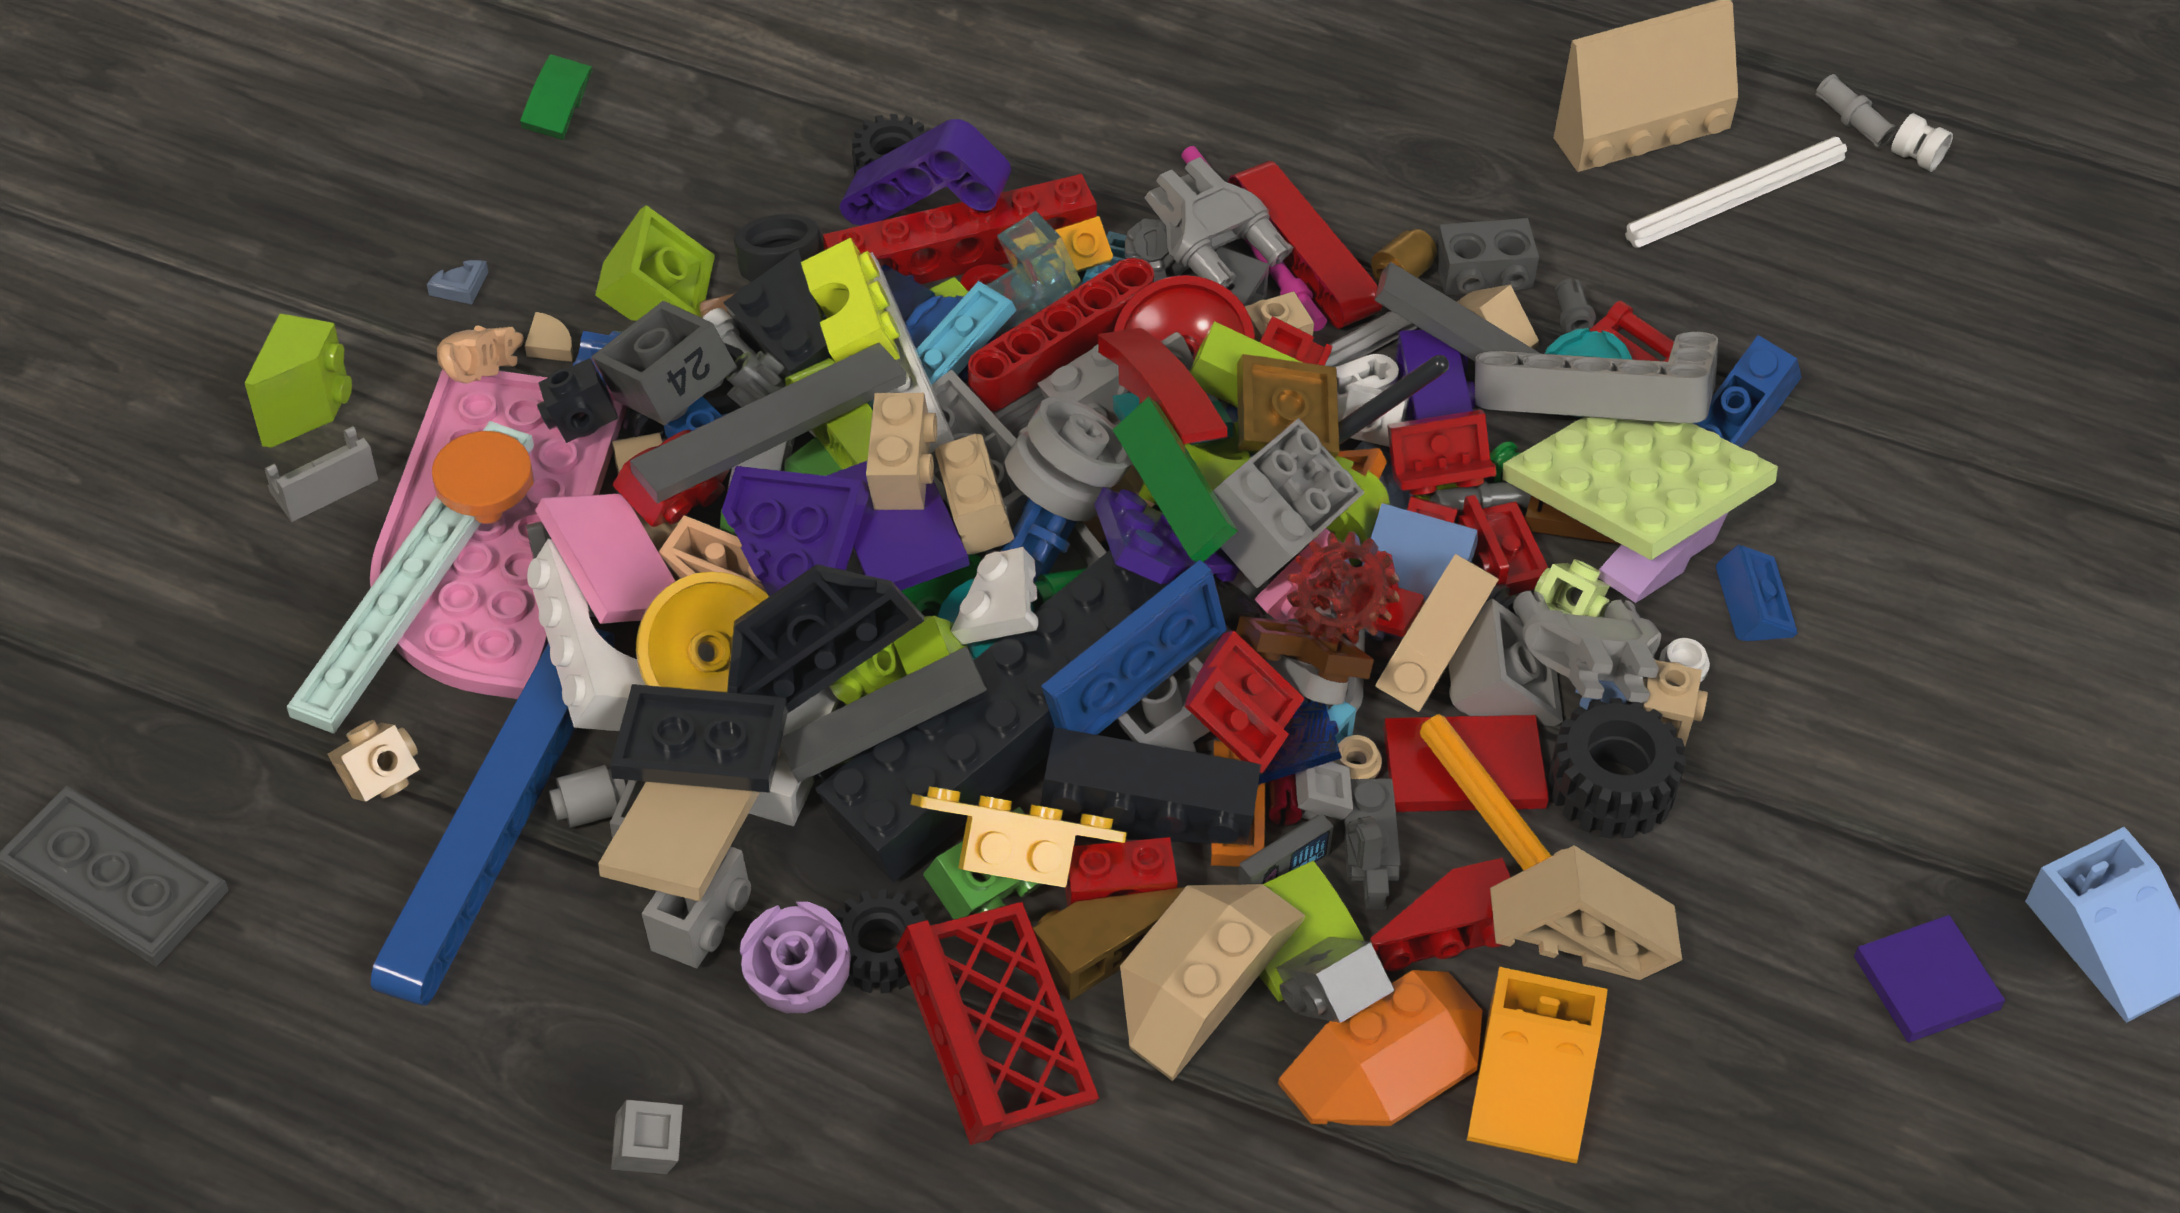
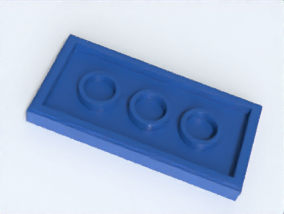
M1201 560L1197 561L1041 685L1056 728L1098 735L1226 632L1227 628L1212 569Z

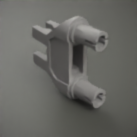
M1201 157L1188 162L1185 169L1189 174L1179 177L1173 170L1160 174L1156 180L1160 187L1149 191L1145 196L1146 201L1166 226L1167 248L1173 259L1180 266H1189L1199 277L1215 281L1226 288L1235 280L1236 275L1234 272H1231L1214 251L1219 246L1240 238L1243 240L1248 239L1268 261L1270 267L1281 263L1293 250L1292 245L1287 243L1269 221V209L1253 193L1225 182Z
M1525 591L1516 597L1513 609L1524 624L1522 637L1529 651L1542 664L1568 677L1582 697L1602 699L1605 689L1599 680L1613 681L1628 701L1647 703L1650 693L1644 686L1643 677L1656 678L1659 667L1653 657L1660 644L1661 633L1653 622L1639 616L1632 602L1625 600V603L1622 600L1612 601L1604 610L1603 618L1563 614L1562 611L1550 610L1543 595L1536 591L1534 596L1531 591Z

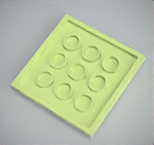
M1584 416L1503 463L1502 479L1647 559L1653 560L1776 482L1778 466L1758 457L1754 452L1745 450L1721 438L1718 434L1707 431L1693 423Z

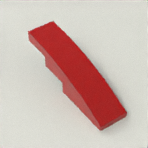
M1143 328L1098 334V353L1118 365L1119 385L1138 396L1139 404L1148 396L1157 402L1183 444L1227 437V426L1205 391L1185 365L1162 342Z

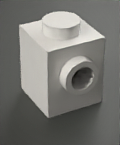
M1354 384L1349 389L1348 395L1340 394L1338 400V422L1383 392V390ZM1409 398L1350 438L1390 447L1387 424L1404 422Z

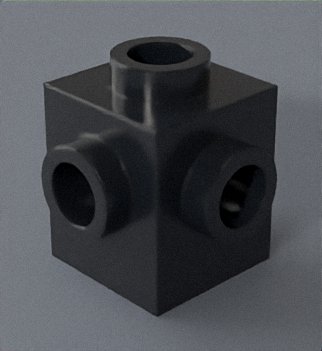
M591 358L570 368L556 370L547 379L538 382L544 400L537 404L538 410L548 429L551 430L557 427L566 443L579 437L589 436L600 427L619 419L611 394Z

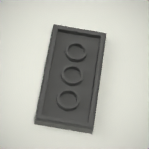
M67 785L0 851L1 872L155 967L171 953L229 891L225 880Z

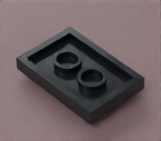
M632 684L610 764L612 779L770 793L788 714L787 698Z

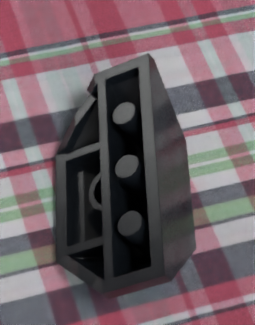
M816 564L734 621L727 692L787 698L788 713H790L924 622V615L892 581Z

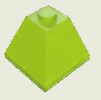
M645 205L639 210L604 260L595 296L633 321L639 320L662 301L701 317L700 303L706 300L715 255Z

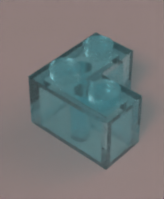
M1037 211L997 235L1012 270L987 286L1011 300L1016 308V312L996 332L999 337L1082 285L1061 236Z

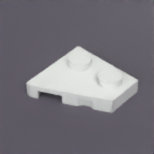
M1024 547L993 552L985 555L984 559L980 562L977 568V575L966 598L960 605V612L951 629V633L962 645L1037 630L1039 620L1031 611V602L1037 599V588L1033 583V578L1036 575L1035 560Z

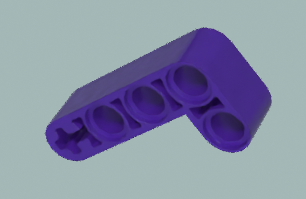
M951 119L860 168L851 181L839 208L846 220L861 226L882 221L947 186L970 208L987 211L995 207L1012 169L1008 160L973 125L961 119Z

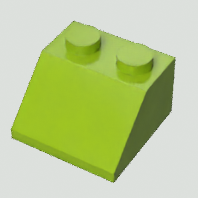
M279 314L245 381V387L262 446L272 448L332 422L341 404L348 402L352 391V379L346 373L344 346L339 344L334 323Z

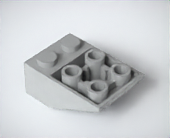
M1298 418L1213 490L1238 530L1221 546V549L1251 583L1258 588L1361 497L1364 491L1356 484L1350 473L1342 468L1320 443L1318 437Z

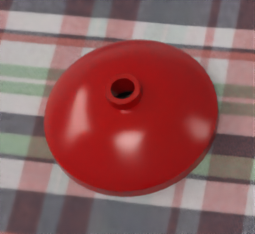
M1189 275L1160 279L1138 291L1122 309L1114 332L1143 328L1160 342L1178 332L1184 337L1189 350L1194 354L1193 360H1195L1200 345L1214 321L1255 340L1251 318L1245 306L1236 295L1215 281Z

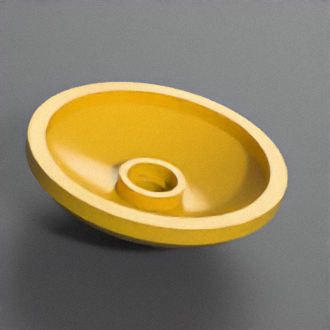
M712 571L683 577L663 589L646 609L637 633V663L645 685L727 692L734 621L769 596L758 586L742 577ZM701 644H708L712 647L714 656L710 662H706L699 657L698 648Z

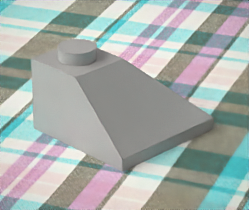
M1494 599L1485 602L1449 663L1451 682L1449 695L1453 705L1460 712L1466 713L1469 716L1536 715L1537 726H1556L1562 723L1557 672L1542 664L1533 656L1522 637L1524 624L1521 619Z

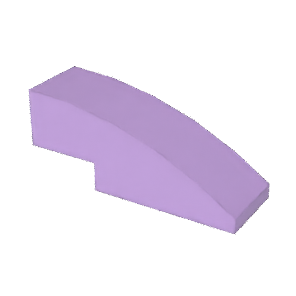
M1728 513L1653 560H1649L1621 544L1599 569L1601 573L1598 578L1637 603L1684 573L1690 558L1714 543Z

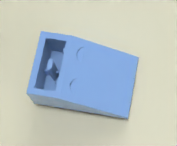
M2125 827L2041 867L2025 902L2126 1023L2180 996V909L2157 863Z

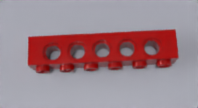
M1078 174L1002 192L995 207L987 211L975 210L965 203L959 202L823 234V247L825 251L851 238L861 254L866 251L869 253L873 252L882 268L890 290L895 291L962 275L977 265H1003L1011 263L1009 257L1013 243L1097 217V203L1083 175Z

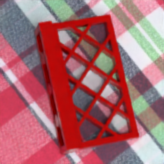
M1023 902L932 926L926 920L906 927L896 948L970 1145L991 1140L997 1132L1097 1102L1099 1099L1097 1090ZM1013 921L1020 939L1015 952L986 938L992 925ZM984 928L981 935L974 932V930ZM957 936L974 945L975 947L966 965L945 956L940 939ZM980 949L1009 963L1000 983L971 969ZM1023 949L1025 951L1027 959L1021 956ZM1014 967L1035 977L1039 991L1034 1001L1005 987ZM952 973L959 976L957 983H955ZM965 980L993 994L984 1015L963 1004L959 992ZM999 998L1028 1012L1019 1032L990 1018ZM1042 998L1045 1002L1046 1007L1040 1005ZM1034 1016L1054 1026L1058 1040L1053 1051L1025 1037V1033ZM971 1023L978 1026L976 1032H974ZM984 1029L1013 1044L1003 1065L982 1054L978 1041ZM1018 1048L1047 1061L1038 1082L1009 1068ZM1061 1048H1063L1066 1057L1059 1054ZM1053 1065L1074 1076L1079 1093L1064 1097L1044 1086ZM990 1072L997 1076L995 1082H993ZM1003 1079L1032 1094L1026 1108L1005 1114L997 1093ZM1038 1097L1047 1101L1045 1103L1035 1105Z

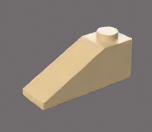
M1455 554L1375 686L1419 712L1499 579Z

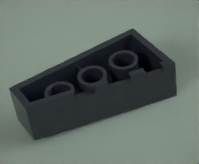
M1054 727L1040 806L1063 810L1061 820L1074 823L1081 822L1082 814L1113 819L1112 829L1126 832V840L1170 837L1172 842L1247 845L1254 817L1261 764ZM1075 835V837L1079 838H1092L1081 835Z

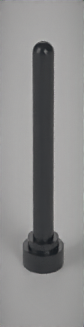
M1443 355L1432 357L1339 421V445L1443 375L1449 368L1448 359Z

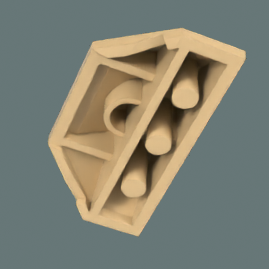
M1263 884L1187 885L1120 965L1130 1050L1173 1081L1304 921L1305 915Z

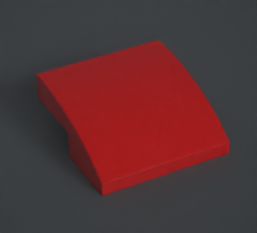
M1233 630L1223 633L1211 651L1190 689L1184 707L1242 761L1261 764L1260 774H1262L1289 734L1284 728L1305 698Z

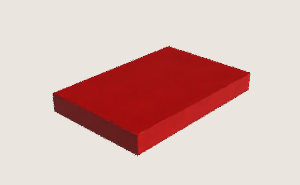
M1536 715L1445 717L1515 809H1546L1549 798ZM1432 717L1385 718L1383 732L1389 779H1392L1396 812L1477 810L1420 735L1422 724Z

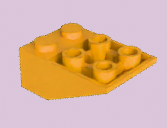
M1499 967L1490 1004L1467 1141L1577 1164L1600 1043L1608 989Z

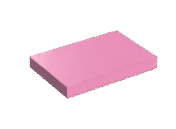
M621 494L542 498L537 505L536 513L600 624L642 620L646 609L663 589L675 582L633 508Z

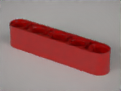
M1269 160L1229 177L1228 183L1253 193L1269 209V221L1287 243L1293 247L1290 255L1283 260L1284 264L1295 278H1300L1305 282L1313 293L1312 301L1335 328H1343L1381 311L1382 305L1375 300L1378 288L1375 281L1275 162Z
M1138 258L1121 260L977 350L970 356L968 361V387L990 411L1000 410L1038 386L1037 383L1052 375L1058 368L1068 365L1093 349L1098 344V334L1114 332L1117 319L1127 302L1138 291L1154 282L1152 266L1143 259Z

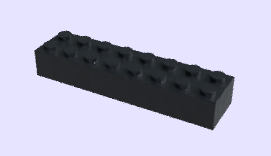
M1111 551L1106 552L1033 612L1039 620L1037 630L1004 636L974 659L987 689L985 692L858 753L815 789L831 820L894 883L967 822V815L910 805L912 794L927 796L928 788L931 786L961 792L959 798L961 803L979 806L980 795L997 798L1049 755L1055 725L1041 685L1168 584H1159L1116 565Z

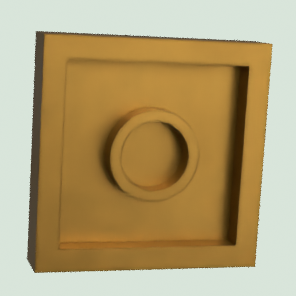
M1242 354L1237 363L1238 449L1259 452L1299 418L1318 437L1320 443L1335 459L1339 454L1336 367Z

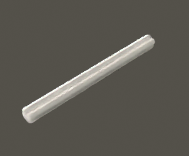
M1831 137L1635 220L1627 225L1626 239L1631 242L1633 247H1642L1841 162L1845 159L1846 144H1843L1839 137Z

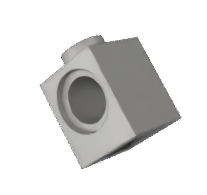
M626 1100L615 1117L611 1169L668 1174L679 1160L683 1105Z

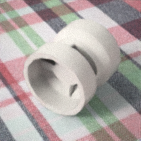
M1912 113L1898 130L1893 140L1891 151L1903 158L1913 157L1917 160V164L1920 167L1932 172L1947 153L1953 139V133L1941 127L1934 129L1927 125V121L1924 118Z

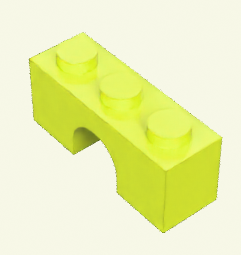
M849 238L801 262L810 293L827 317V319L820 322L829 353L836 363L877 343H880L895 360L900 359L894 339L901 335L890 312L884 311L885 308L890 306V302L878 280L874 282V279L879 277L880 273L868 251L861 254L853 240Z

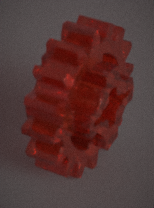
M1355 532L1348 533L1345 543H1340L1334 533H1329L1327 538L1328 546L1321 548L1319 544L1312 541L1309 543L1313 555L1309 559L1297 555L1294 559L1302 570L1300 574L1288 575L1287 580L1298 590L1288 594L1287 600L1293 607H1300L1294 613V616L1301 625L1309 623L1308 631L1315 638H1319L1326 630L1327 639L1332 644L1337 645L1342 634H1346L1350 641L1356 644L1359 642L1360 630L1365 628L1373 636L1378 633L1374 624L1378 617L1386 621L1391 620L1392 616L1385 608L1386 603L1399 602L1400 596L1389 586L1399 582L1400 578L1394 569H1387L1393 561L1386 551L1377 553L1379 547L1370 537L1360 546V539ZM1349 558L1361 560L1368 564L1371 569H1366L1365 566L1355 568L1349 563ZM1349 581L1350 583L1345 585V594L1338 596L1336 593L1342 591L1341 583ZM1320 607L1322 610L1332 608L1337 613L1338 619L1324 616L1315 608Z

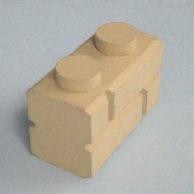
M973 434L939 445L935 449V454L953 520L967 554L973 555L1011 543L1010 541L1015 538L995 469L982 434Z

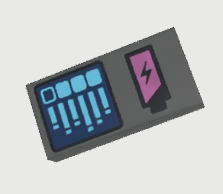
M1323 814L1317 815L1242 861L1239 865L1237 885L1264 884L1311 861L1319 862L1330 854L1334 826Z

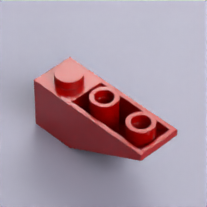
M1503 857L1452 869L1371 937L1370 942L1383 968L1388 971H1397L1409 966L1412 962L1434 957L1448 959L1464 950L1485 945L1492 948L1502 946L1497 944L1495 940L1490 888L1511 878Z

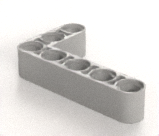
M1706 332L1681 333L1675 338L1668 362L1507 351L1483 352L1475 357V405L1484 409L1674 423L1700 422L1707 418L1716 385L1718 338Z

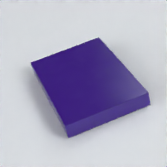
M867 461L826 476L859 479L868 484L866 477ZM934 480L932 484H926L924 510H874L871 494H869L853 545V550L864 575L892 581L901 591L970 565L968 554Z

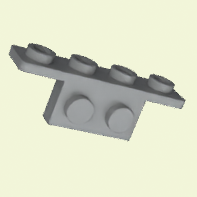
M1175 332L1161 342L1190 372L1194 362L1184 337L1180 333ZM1098 344L1087 353L1068 365L1058 368L1052 375L1037 383L1045 399L1053 396L1074 400L1100 413L1111 423L1118 420L1113 411V395L1131 393L1119 385L1118 365L1098 353ZM1027 426L1021 429L1018 435L1027 432Z

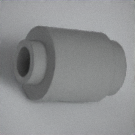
M605 765L556 778L558 789L550 790L549 794L557 821L567 818L569 827L573 828L612 817L626 785L623 779H612L611 768L607 769Z

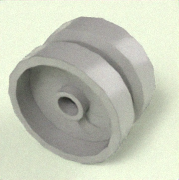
M1052 396L1041 401L1029 420L1027 432L1018 436L1008 451L1004 463L1010 478L1019 490L1033 502L1049 512L1066 519L1089 521L1098 515L1094 503L1102 488L1105 487L1111 490L1112 486L1119 484L1131 467L1132 462L1112 430L1116 426L1108 419L1085 404L1068 398Z

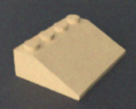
M1717 0L1572 40L1553 138L1577 172L1601 167L1611 162L1643 155L1646 152L1678 145L1688 140L1716 134L1731 128L1738 100L1732 1Z

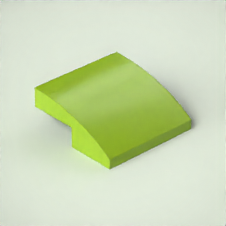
M1314 861L1263 884L1305 915L1304 921L1259 975L1278 1002L1284 1000L1280 992V984L1283 981L1276 967L1328 937L1364 941L1346 906Z

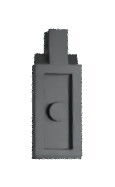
M1351 779L1353 811L1342 820L1347 877H1351V881H1363L1365 910H1386V899L1389 896L1388 881L1399 880L1401 867L1392 779ZM1371 816L1378 824L1383 836L1380 868L1362 871L1357 865L1346 828L1351 820Z

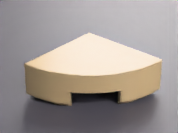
M535 312L525 344L526 356L572 362L573 347L568 329L558 319L544 313Z

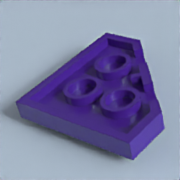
M736 466L723 504L722 513L728 525L734 529L742 544L740 548L753 573L762 582L768 596H771L816 564L846 571L870 490L868 484L859 479Z
M1105 487L1102 488L1094 505L1116 565L1159 584H1170L1177 575H1181L1196 563L1188 556L1162 512L1148 507L1147 502L1131 491L1121 489L1117 493ZM1221 547L1203 562L1223 582L1234 581L1240 570Z

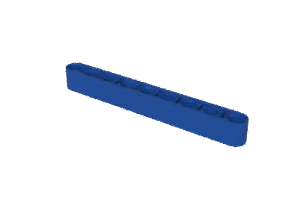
M595 628L598 634L610 646L615 648L614 633ZM549 643L382 946L371 972L370 984L373 991L421 1006H426L430 1003L576 728L573 726L568 706L564 704L562 699V686L556 666L551 662Z

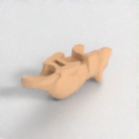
M475 326L474 330L455 332L444 338L437 346L438 364L456 382L468 384L473 381H480L482 376L497 375L500 366H515L517 364V356L512 354L523 345L524 337L523 334L515 332L513 327L486 329L482 326Z

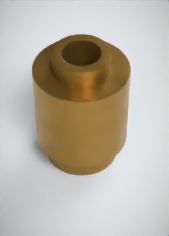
M1420 229L1403 231L1372 257L1371 266L1375 280L1379 283L1382 271L1390 262L1418 278L1432 266L1433 260L1437 255V247L1434 240L1428 233Z

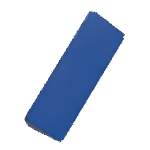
M1737 545L1716 564L1717 574L1738 640L1757 641L1793 638L1798 634L1775 557Z

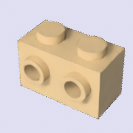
M924 393L874 394L866 471L874 510H924L926 484H932L934 477L933 455L929 454L930 443H936L937 416L936 413H928Z

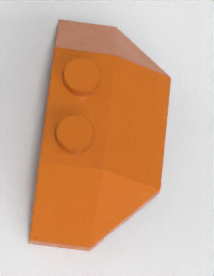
M1412 970L1391 983L1395 990L1341 1023L1332 1021L1327 1023L1281 1075L1278 1085L1311 1124L1327 1125L1329 1121L1347 1125L1392 1126L1477 1070L1482 1009L1449 972Z

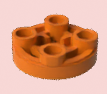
M476 431L453 439L439 451L432 465V479L437 498L451 510L460 514L474 516L478 522L483 524H490L499 520L503 515V511L519 503L534 483L531 460L526 448L515 438L495 431Z

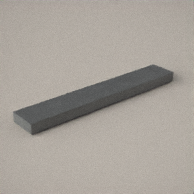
M877 343L630 460L631 473L658 504L873 400L875 393H888L906 384V371L880 343Z

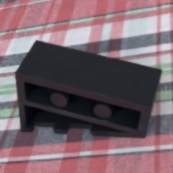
M798 249L723 302L744 340L757 353L761 351L766 354L768 352L785 367L779 374L784 381L788 376L828 358L834 361L829 353L820 322L827 319V317L810 293L801 265L804 259Z

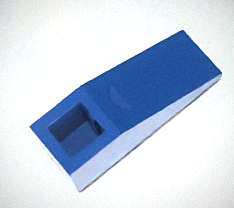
M1757 335L1713 395L1707 418L1693 424L1707 431L1714 432L1721 438L1742 447L1777 412L1802 378L1797 358Z

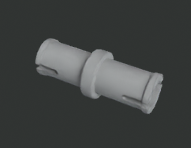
M1835 74L1825 78L1818 86L1815 95L1841 115V122L1848 128L1855 127L1876 148L1881 149L1885 147L1896 135L1897 127L1871 107L1872 101L1865 95L1858 96L1841 82Z

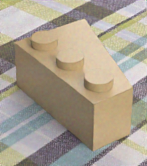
M1575 845L1556 852L1552 857L1490 888L1497 944L1511 947L1515 943V939L1538 945L1540 955L1555 958L1558 955V950L1582 956L1583 966L1637 980L1648 977L1682 960L1675 906Z

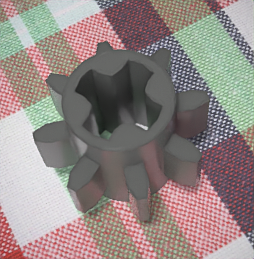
M760 351L756 357L750 352L742 354L734 362L737 368L726 376V379L734 385L727 395L741 407L785 387V382L778 376L785 367L768 352L764 354Z

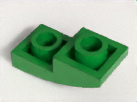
M550 54L525 106L520 120L521 127L564 140L575 107L579 108L592 72V66Z

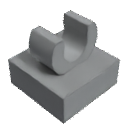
M1312 756L1305 757L1307 760L1300 759L1295 764L1298 808L1302 809L1301 818L1310 820L1321 814L1340 820L1347 817L1353 811L1349 767L1316 757L1311 758Z

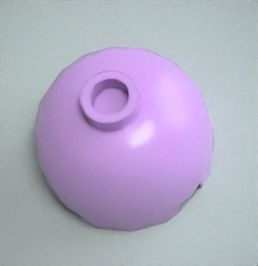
M796 902L798 906L780 909L779 905L767 909L750 924L741 940V969L749 988L768 1007L783 1013H808L825 1006L840 993L849 976L851 954L840 922L826 908L810 902Z

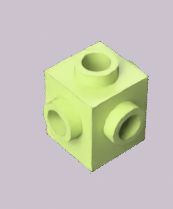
M1576 559L1573 560L1571 565L1568 563L1552 564L1551 568H1547L1542 573L1534 590V593L1536 591L1543 595L1550 610L1562 611L1563 614L1603 617L1604 610L1610 602L1605 597L1610 585L1598 579L1601 572L1591 565ZM1575 587L1583 591L1577 604H1574L1571 600V592Z

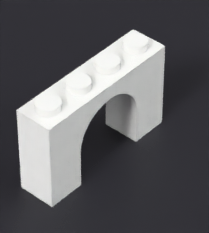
M547 539L538 556L529 564L527 581L530 588L533 589L539 609V622L545 629L550 646L551 662L556 666L561 682L563 702L568 706L574 728L619 731L632 684L645 685L639 671L637 659L619 652L598 634L590 620V617H596L554 542L552 539Z

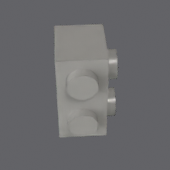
M730 846L700 902L656 891L642 912L651 951L698 968L707 953L717 949L723 938L726 924L735 911L743 909L750 896L751 883L748 880L742 850Z

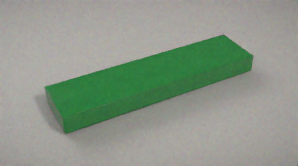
M1148 396L1112 430L1188 556L1195 562L1199 560L1204 562L1238 530L1159 404Z

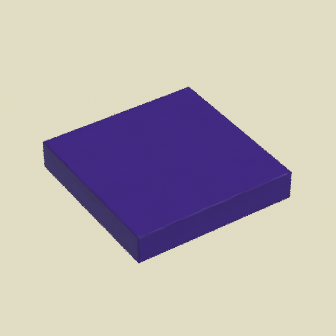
M1950 915L1857 947L1854 955L1857 963L1908 1043L2001 1010L2005 1002L2004 997Z

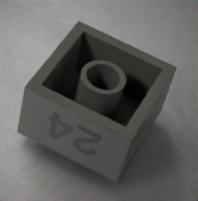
M665 301L659 303L591 356L617 402L663 425L683 416L691 404L705 393L718 388L723 383L724 378L737 368L712 322Z

